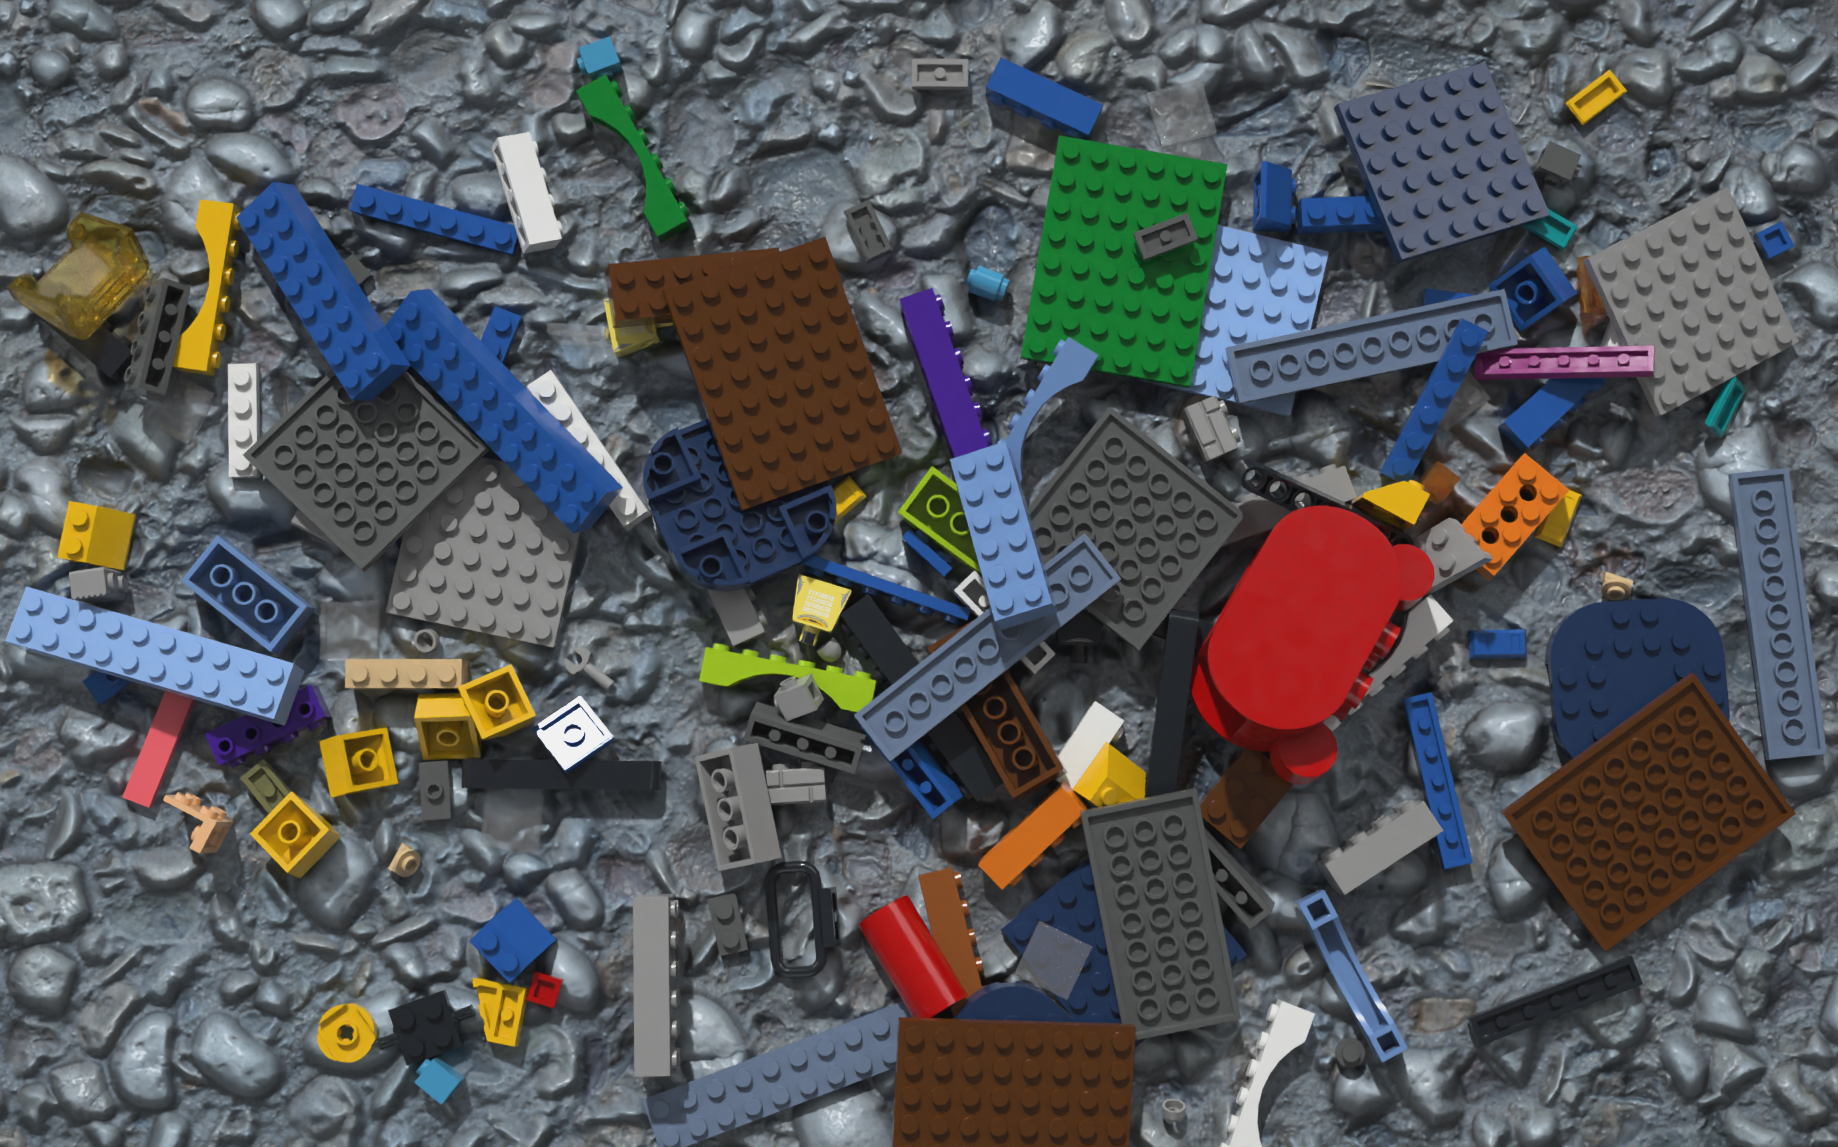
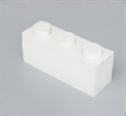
M1093 702L1058 754L1068 773L1057 778L1055 781L1061 783L1064 780L1073 789L1105 742L1110 743L1112 741L1116 743L1125 730L1121 727L1124 720L1098 702Z

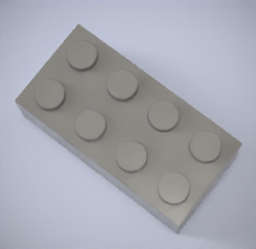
M758 743L731 747L696 756L695 762L718 871L782 858Z
M1403 800L1392 808L1394 813L1391 815H1381L1369 822L1370 828L1365 832H1359L1358 830L1344 839L1346 844L1342 847L1335 848L1333 846L1320 854L1322 860L1316 864L1335 893L1343 895L1349 893L1443 832V829L1424 801Z

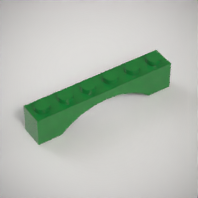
M605 74L576 90L593 123L606 127L620 136L639 158L646 180L644 214L659 242L661 243L689 228L687 218L691 217L684 202L677 203L673 194L677 193V190L670 177L664 179L659 171L664 167L656 153L652 155L649 153L646 146L650 142L643 129L637 131L633 121L637 120L631 107L629 104L623 106L619 97L623 96V93L617 82L614 80L610 83Z

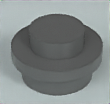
M1344 1038L1337 1044L1335 1055L1340 1064L1352 1068L1362 1063L1365 1057V1049L1357 1039Z

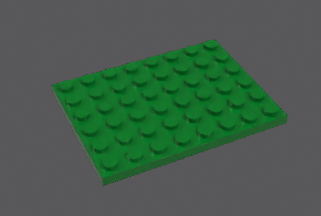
M1059 135L1020 359L1052 364L1056 358L1052 353L1059 341L1062 339L1066 342L1068 337H1071L1099 355L1090 371L1190 388L1228 164ZM1188 213L1198 238L1197 242L1143 262L1133 234Z

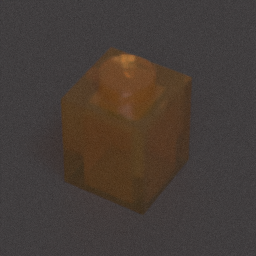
M1436 461L1430 465L1418 483L1425 487L1424 491L1430 494L1428 499L1437 505L1446 499L1461 478L1439 461Z

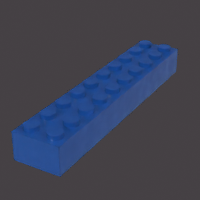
M431 289L410 291L386 324L387 330L409 364L573 534L590 529L621 492L623 487Z

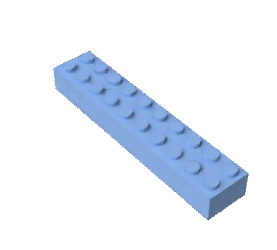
M26 587L5 640L22 650L284 726L305 672L291 662L30 587Z

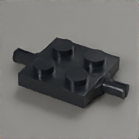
M442 990L390 1009L388 1012L393 1024V1033L377 1039L378 1044L389 1040V1042L380 1045L379 1048L383 1050L397 1044L402 1050L406 1065L408 1066L464 1045L460 1033V1021L475 1017V1011L463 1014L473 1010L474 1007L471 1004L470 1006L455 1010L450 1004L446 990Z

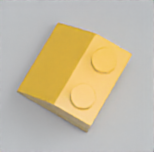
M1401 481L1367 491L1357 497L1353 505L1404 531L1415 524L1430 494L1425 492V487L1416 481Z
M69 501L57 558L125 571L137 515Z
M512 664L457 688L482 740L508 735L533 724L536 714Z
M460 693L419 694L414 720L423 760L481 758V737Z
M387 727L337 735L319 741L331 798L399 784Z
M1105 742L1072 790L1096 808L1145 798L1146 772L1109 743Z
M292 791L250 833L288 874L300 879L341 837L318 812Z

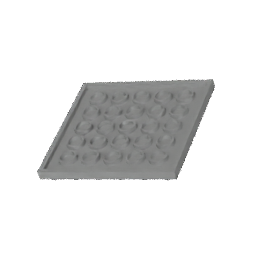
M1728 187L1583 260L1622 346H1655L1654 377H1637L1654 416L1665 414L1798 343V339Z
M482 457L403 534L386 613L556 648L581 532L573 534L505 462Z

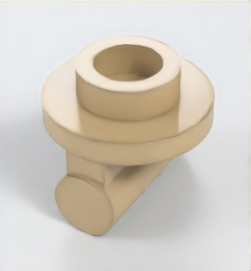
M1606 571L1603 573L1601 592L1606 599L1624 601L1630 597L1633 580Z
M401 843L388 869L401 877H409L419 868L421 862L420 854L413 850L411 846Z

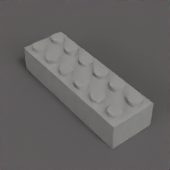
M640 894L633 897L634 1077L671 1076L678 1068V1065H681V1048H676V1039L681 1034V1019L676 1018L677 1006H680L681 993L680 988H675V979L680 977V959H675V949L680 947V930H675V919L680 916L679 900H674V894Z

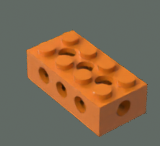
M1526 453L1518 459L1461 524L1465 528V532L1472 535L1478 541L1477 545L1492 556L1493 560L1475 569L1488 581L1495 576L1569 491L1566 486ZM1519 492H1528L1531 496V501L1523 500ZM1501 512L1509 513L1513 518V522H1505L1501 518ZM1482 534H1490L1494 539V544L1484 542Z

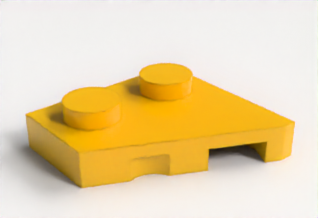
M478 977L473 978L472 983L473 987L477 989L480 1001L478 1007L480 1015L484 1019V1031L487 1041L513 1047L518 1046L529 988Z

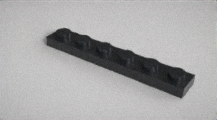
M1627 956L1468 1016L1467 1019L1477 1045L1481 1046L1640 986L1643 982L1633 957Z

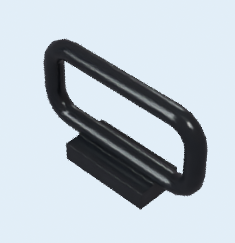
M807 861L777 863L768 870L765 876V896L772 967L777 974L784 978L794 979L816 976L824 969L827 963V947L841 945L836 886L822 888L819 871L813 864ZM803 872L810 879L816 960L809 966L788 967L782 960L776 879L780 874Z

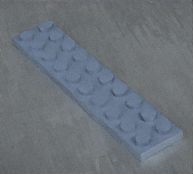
M1505 289L1227 347L1225 350L1237 403L1239 405L1437 363L1461 318L1489 331L1477 354L1514 347L1518 343Z
M1789 468L1729 474V487L1765 759L1773 760L1827 754Z
M1085 533L1044 565L1057 613L1001 630L994 620L990 607L854 715L890 762L1121 580L1120 576Z
M900 1001L644 1098L642 1102L658 1146L687 1147L895 1068L898 1017H913L904 1002Z

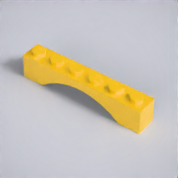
M202 199L199 201L195 227L203 239L208 254L210 268L209 287L198 316L189 328L179 336L172 367L181 372L215 376V371L221 364L219 346L220 341L224 340L226 333L223 321L225 313H228L230 308L228 291L229 285L233 284L235 278L232 266L234 258L239 253L238 230L242 229L236 218L241 213V210L233 203Z

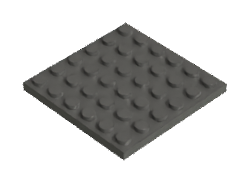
M331 370L250 447L243 456L365 572L459 481L489 449L406 371L372 401L352 400L334 371Z
M1110 406L1028 507L1044 565L1085 533L1120 576L1121 580L1087 606L1085 610L1137 651L1141 649L1246 515Z

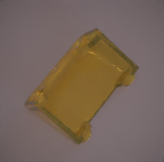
M80 212L67 227V238L71 248L38 282L32 276L21 274L7 286V289L15 301L67 335L85 340L102 325L145 279L149 271V261L132 228Z

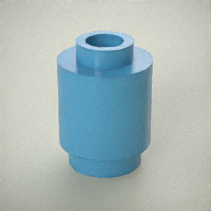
M979 265L977 270L971 269L966 285L970 286V293L995 301V299L1002 301L1010 280L1004 278V274Z

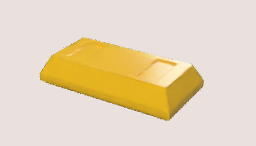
M1608 70L1565 104L1579 122L1584 125L1625 94L1627 90L1611 70Z
M849 475L832 488L836 499V518L834 524L867 497Z
M1569 490L1539 524L1535 537L1562 548L1582 495Z

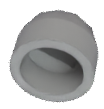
M432 629L418 631L414 637L415 647L421 652L435 650L439 644L437 632ZM425 633L433 641V644L425 636H423Z
M832 637L816 652L823 660L834 662L841 656V647L838 641Z
M1179 1099L1165 1100L1162 1103L1163 1119L1169 1124L1173 1122L1180 1123L1185 1116V1103Z

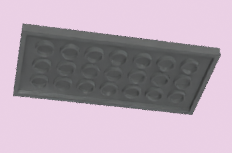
M1192 788L1080 811L1121 1023L1134 1024L1136 1026L1135 1040L1241 1019L1197 789Z

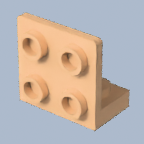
M179 792L176 795H165L163 801L203 821L202 825L199 824L191 835L193 842L190 849L198 853L217 852L234 822L226 818L228 813L215 806L209 808L201 805L202 799L187 792L185 795Z

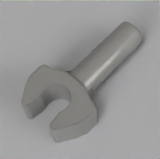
M573 647V650L581 655L582 662L575 665L572 661L565 658L564 663L567 670L573 675L584 672L608 691L614 684V681L591 664L592 652L583 647Z

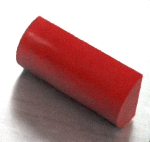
M908 895L894 900L859 923V928L913 1018H935L968 996Z

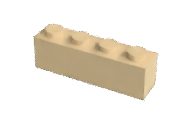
M346 659L345 688L353 690H458L459 686L468 683V661L464 659Z

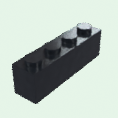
M47 279L25 306L108 377L120 382L124 378L127 368L131 366L133 357L131 355V346L133 342L124 335L120 339L113 333L116 328L103 317L100 320L94 317L92 313L95 310L82 299L79 302L71 297L74 292L60 281L58 284H55Z

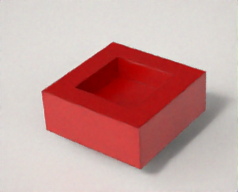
M535 971L526 1000L556 1008L564 979Z

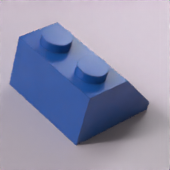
M1268 161L1260 163L1254 175L1252 231L1287 232L1290 224L1295 223L1296 208L1291 207V196L1296 194V179H1292L1291 169Z
M1545 247L1531 254L1488 285L1492 291L1505 289L1511 318L1520 331H1523L1577 294Z
M516 898L493 917L469 942L511 983L516 981L557 939Z

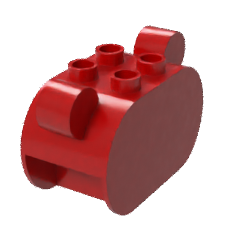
M1310 506L1295 510L1286 515L1276 524L1250 561L1193 661L1190 692L1201 717L1218 735L1239 747L1254 751H1270L1271 765L1277 775L1286 782L1303 785L1310 784L1319 779L1335 763L1338 752L1336 738L1324 722L1331 715L1343 721L1350 709H1356L1364 698L1373 678L1362 672L1361 669L1364 668L1370 672L1379 657L1383 659L1387 655L1401 630L1400 627L1389 621L1394 611H1404L1413 607L1432 587L1435 575L1434 566L1429 556L1420 548L1410 544H1398L1392 547L1385 535L1365 518L1345 509L1331 506Z

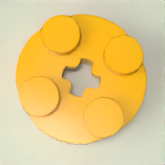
M356 1003L340 1004L332 1007L322 1016L319 1022L318 1045L321 1051L334 1061L349 1063L362 1059L372 1050L378 1039L377 1024L374 1017L366 1008ZM343 1025L354 1029L351 1041L349 1038H341L340 1035L343 1033L341 1027Z

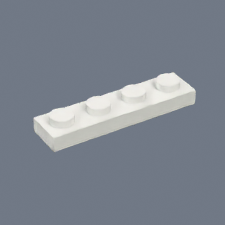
M257 363L228 364L229 477L232 479L260 478V472L243 456L260 439L259 365Z

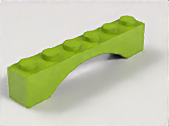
M714 643L713 648H705L699 681L702 683L730 688L742 681L758 676H795L799 679L812 674L818 688L830 696L844 711L857 713L874 699L877 681L872 680V674L855 671L854 676L843 674V668L827 665L826 670L816 669L815 663L798 660V665L786 663L787 657L770 654L769 659L758 657L759 652L742 649L741 654L730 652L731 646Z

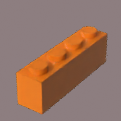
M1063 780L981 858L978 866L1002 890L1008 884L1011 887L1015 886L1024 877L1022 871L1029 864L1035 867L1045 857L1042 852L1049 845L1055 848L1066 837L1063 832L1070 826L1076 828L1082 823L1080 811L1086 810L1088 805Z

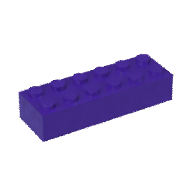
M933 288L899 299L900 312L952 459L992 446L988 429L982 430L980 425L983 415L979 403H973L971 399L974 390L969 375L963 376L961 371L964 369V361L960 349L953 348L952 343H954L953 338L955 336L950 321L944 322L943 320L945 307L941 295H935Z

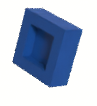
M1782 221L1753 235L1766 261L1794 247Z

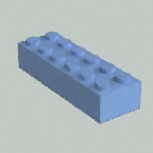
M1002 442L950 459L993 617L997 625L1003 630L1057 613L1013 454L1007 443Z

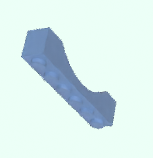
M1068 337L1066 342L1062 339L1059 341L1052 353L1056 358L1051 367L1047 364L1044 366L1037 378L1041 381L1037 390L1030 389L1022 402L1026 408L1021 416L1015 414L1007 427L1011 430L1007 439L1001 438L997 443H1007L1013 454L1021 483L1025 478L1023 470L1024 444L1035 416L1043 405L1056 393L1072 384L1085 380L1099 357L1097 353L1071 337Z
M1317 889L1296 900L1294 904L1375 1058L1383 1063L1407 1050L1408 1047L1396 1024L1379 999L1356 957L1325 890Z

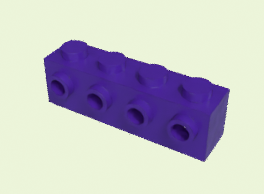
M309 685L297 691L285 726L244 715L205 733V736L218 765H229L231 769L247 762L245 757L255 753L256 756H260L273 750L271 745L282 741L283 744L296 740L299 738L298 733L305 729H309V732L322 728L326 725L325 720L332 716L319 687Z

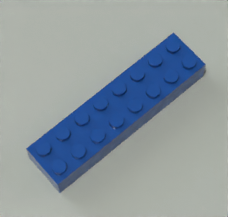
M275 181L271 183L236 218L352 400L372 401L411 365L295 185Z

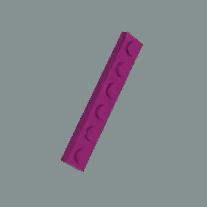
M1655 346L1498 349L1476 354L1475 378L1476 380L1654 377Z

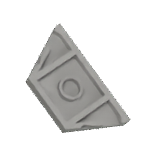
M1448 518L1413 538L1414 546L1425 552L1434 566L1435 579L1431 589L1422 598L1493 560L1488 552L1483 551L1477 545L1478 541L1472 535L1465 532V528L1456 519Z

